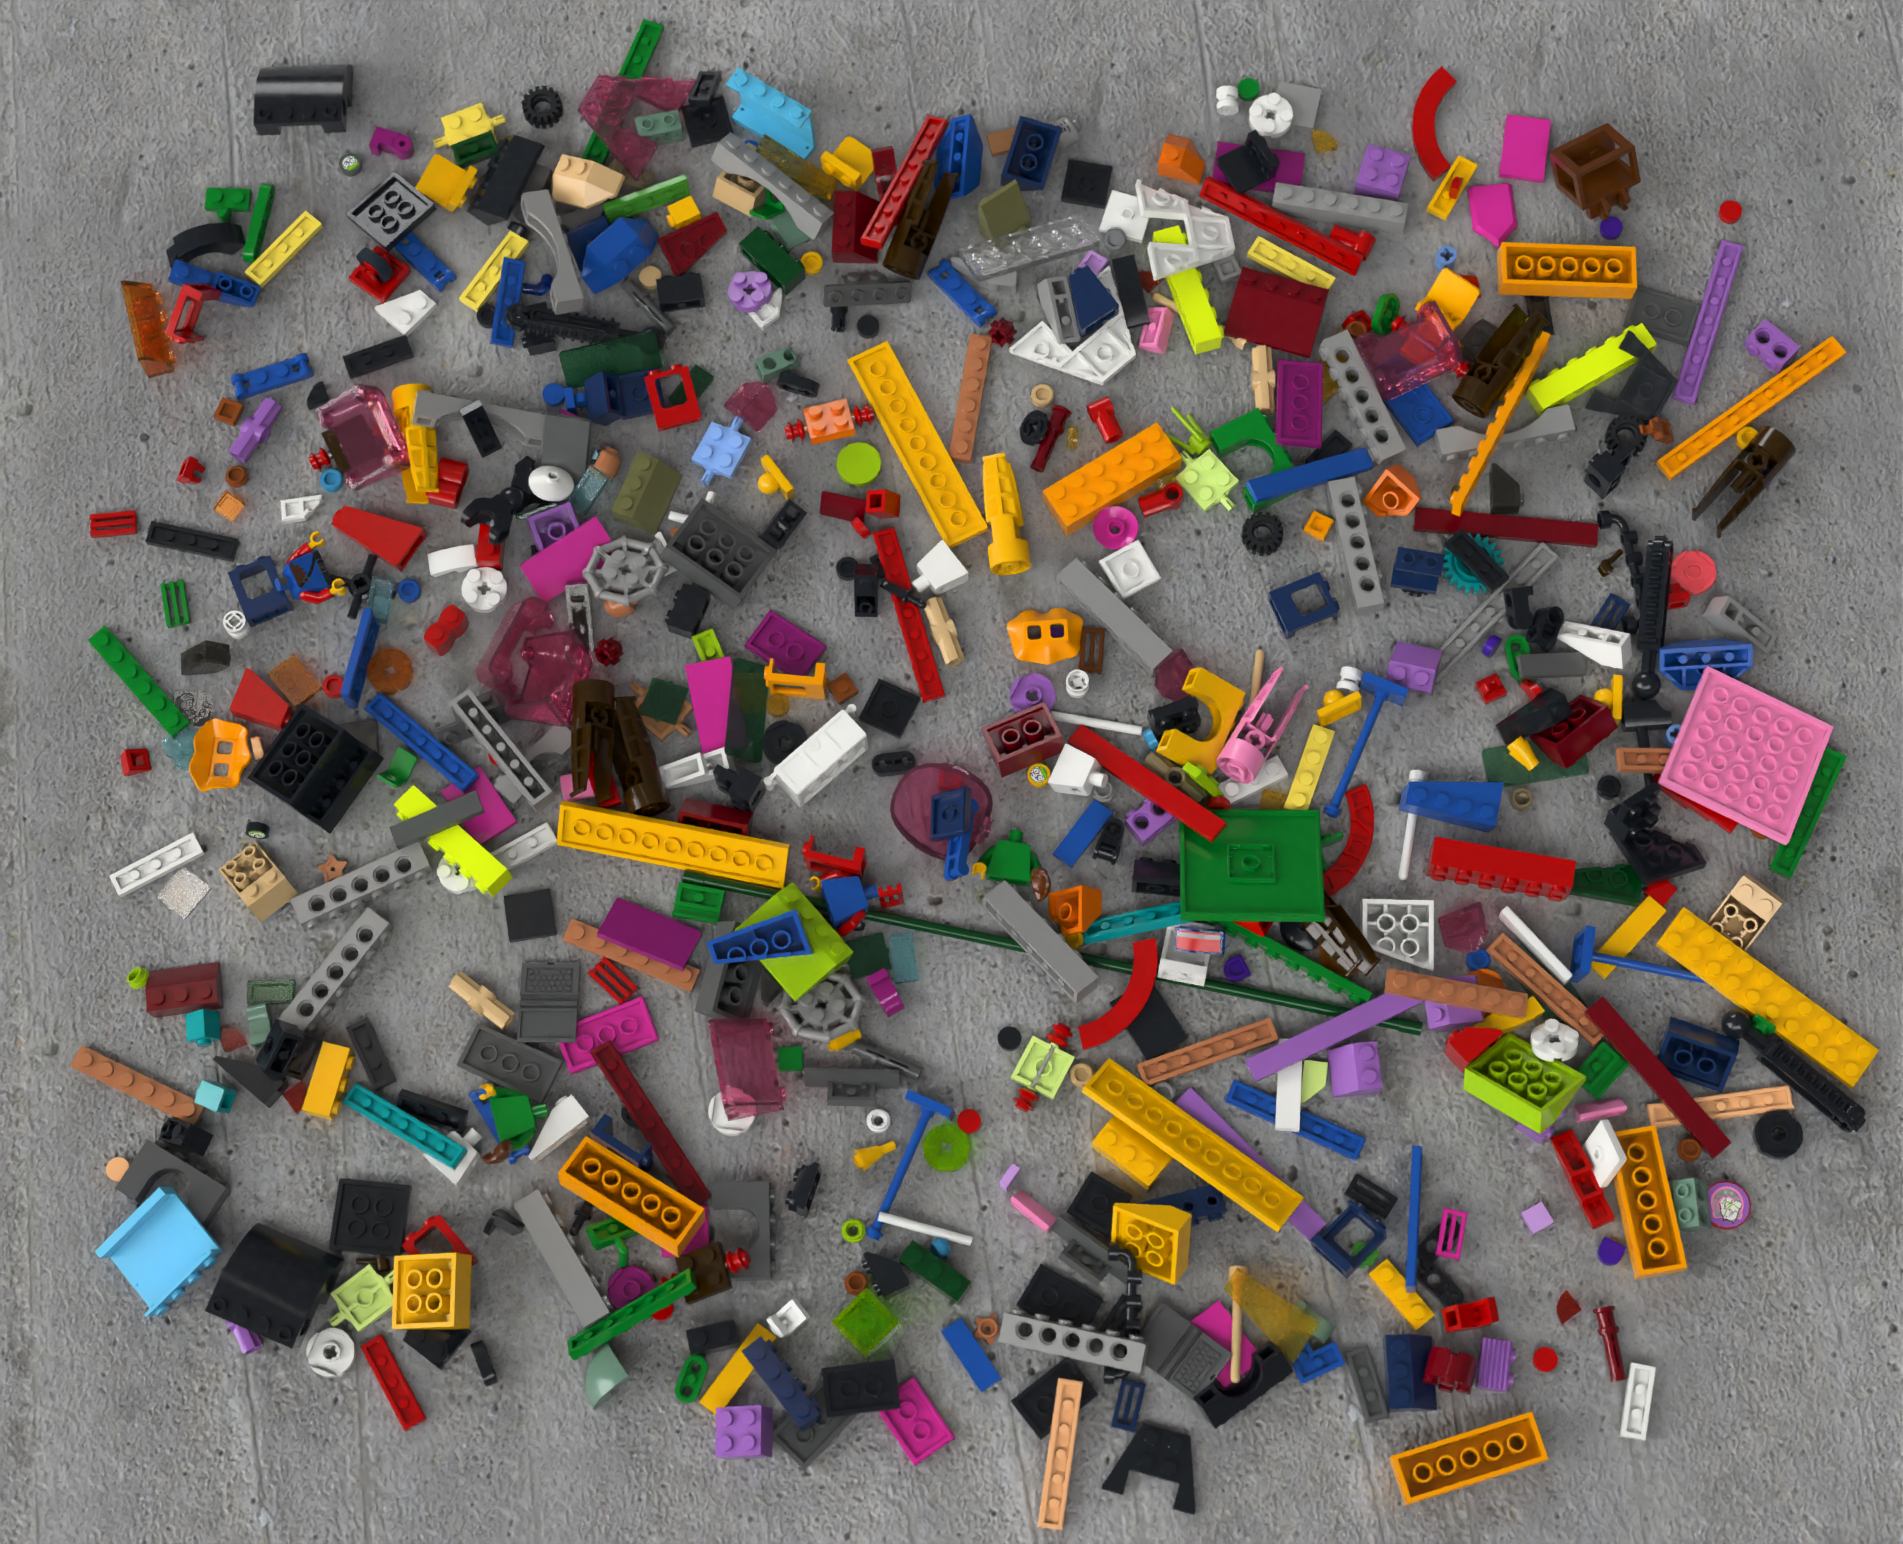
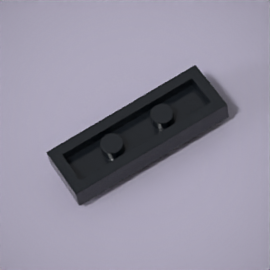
M403 335L343 356V360L350 379H354L413 358L414 355L407 336Z
M480 400L459 410L482 458L502 448Z
M1462 528L1445 542L1444 546L1491 594L1509 580L1510 576Z
M366 1017L346 1027L373 1089L378 1091L397 1082L369 1019Z
M405 1089L399 1092L396 1106L422 1122L449 1131H455L461 1135L465 1131L468 1110Z

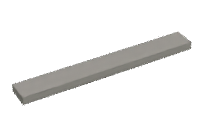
M1542 542L1512 572L1509 580L1491 594L1438 649L1443 651L1436 685L1506 614L1503 590L1533 586L1559 559L1560 556Z

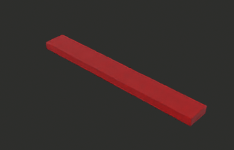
M930 115L926 117L860 239L861 245L882 250L925 165L922 164V161L931 159L949 126L947 119Z
M1209 175L1205 178L1199 197L1353 276L1357 274L1365 255L1244 193H1237L1231 186Z
M892 527L872 533L886 581L906 591L910 588L913 590L895 528ZM890 593L922 702L926 703L944 698L945 693L919 607L910 602L903 604L901 603V598Z
M1081 724L1067 740L1068 745L1094 757L1103 769L1211 843L1227 826L1225 821Z

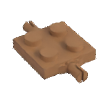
M660 678L657 680V682H660L659 684H661V683L666 684V683H665L662 679H660ZM636 681L633 682V685L631 684L629 689L639 696L635 705L641 715L645 728L663 743L676 730L686 739L689 738V735L691 736L693 731L683 723L694 709L686 700L682 704L681 696L680 704H671V697L672 702L674 697L679 702V696L670 695L679 694H662L676 693L662 692L674 691L662 690L672 689L662 688L670 686L660 685V710L680 711L669 722H666L663 718L671 714L674 716L676 713L670 711L671 714L669 713L658 718L657 714L659 715L660 711L655 709V706L659 707V704L652 702L655 705L652 709L648 704V701L651 699L647 700L651 698L650 696H654L653 698H656L659 702V694L656 695L653 692L655 690V693H657L659 685L645 690ZM662 705H680V706H662ZM648 706L647 708L651 709V712L648 713L644 707ZM662 707H680V708H662Z

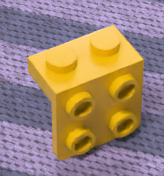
M847 136L833 154L825 151L820 157L822 169L828 175L835 177L843 185L857 192L874 172L871 149L851 136Z
M435 154L415 188L431 201L453 213L457 206L461 208L466 201L467 196L464 194L467 188L472 189L478 179L475 177V174L478 170L470 165L465 171L441 155Z
M1444 268L1441 270L1428 295L1418 302L1415 310L1420 312L1423 318L1433 321L1442 330L1452 334L1463 324L1480 295V289L1451 269Z

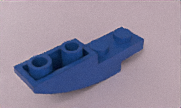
M177 259L168 278V282L181 287L187 283H205L222 291L219 300L215 301L253 308L261 286L218 271V274Z

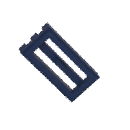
M1610 593L1590 626L1595 627L1613 600L1616 603L1600 628H1606L1618 607L1622 605L1623 609L1609 629L1615 630L1631 604Z
M1122 1379L1111 1423L1112 1428L1135 1433L1146 1384ZM1128 1385L1130 1390L1121 1424L1117 1423L1125 1386ZM1136 1387L1140 1388L1132 1424L1129 1426L1126 1424Z

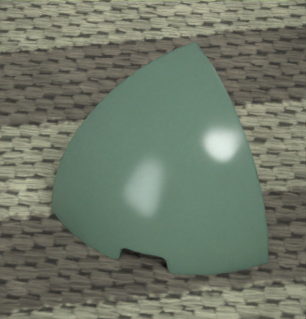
M608 1343L603 1344L596 1351L586 1371V1394L593 1410L612 1398L613 1394L611 1392L631 1379Z

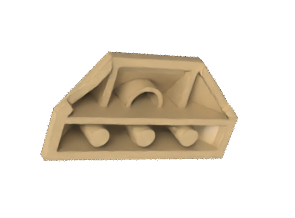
M562 154L551 178L552 198L555 199V202L588 209L604 202L608 198L617 197L625 176L597 162Z

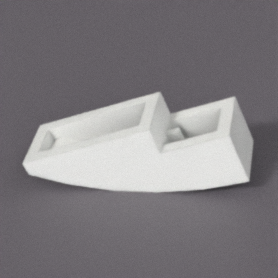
M725 747L706 754L697 753L658 767L666 789L715 779L713 771L717 764L734 773L736 772L732 751Z

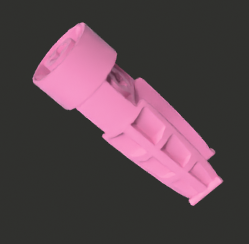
M1279 667L1271 674L1270 679L1255 697L1216 760L1218 768L1226 776L1244 784L1253 783L1287 727L1303 692L1309 688L1306 684L1296 692L1269 736L1266 735V732L1274 721L1269 713L1265 714L1263 712L1253 726L1251 722L1279 678L1283 667ZM1240 732L1245 734L1241 739L1237 738ZM1267 747L1264 754H1262L1260 749Z

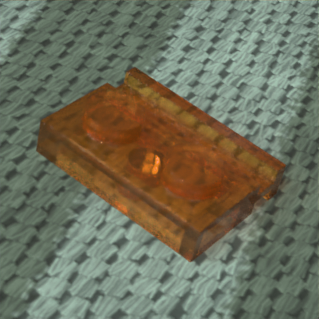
M294 653L288 660H284L267 674L295 709L301 703L305 704L315 696V693L323 690Z

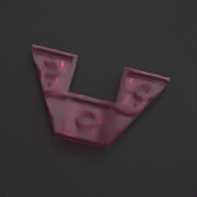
M598 75L579 105L578 113L633 179L638 182L656 152L658 144L620 127L636 99H640L665 112L677 109L680 112L696 81L695 79H692V81H673V78L641 77V79H626L627 76L611 77L609 75Z

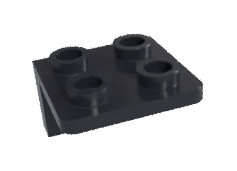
M1256 129L1248 133L1244 145L1218 157L1216 161L1217 166L1231 186L1240 194L1274 178L1280 165L1277 155L1272 153L1267 146L1265 138L1260 136Z

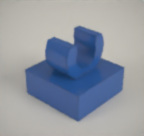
M572 387L563 388L567 411L578 416L577 408L587 407L585 393L574 395Z

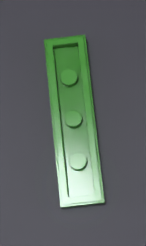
M683 174L604 203L603 208L608 224H612L619 217L629 218L689 196L688 179Z

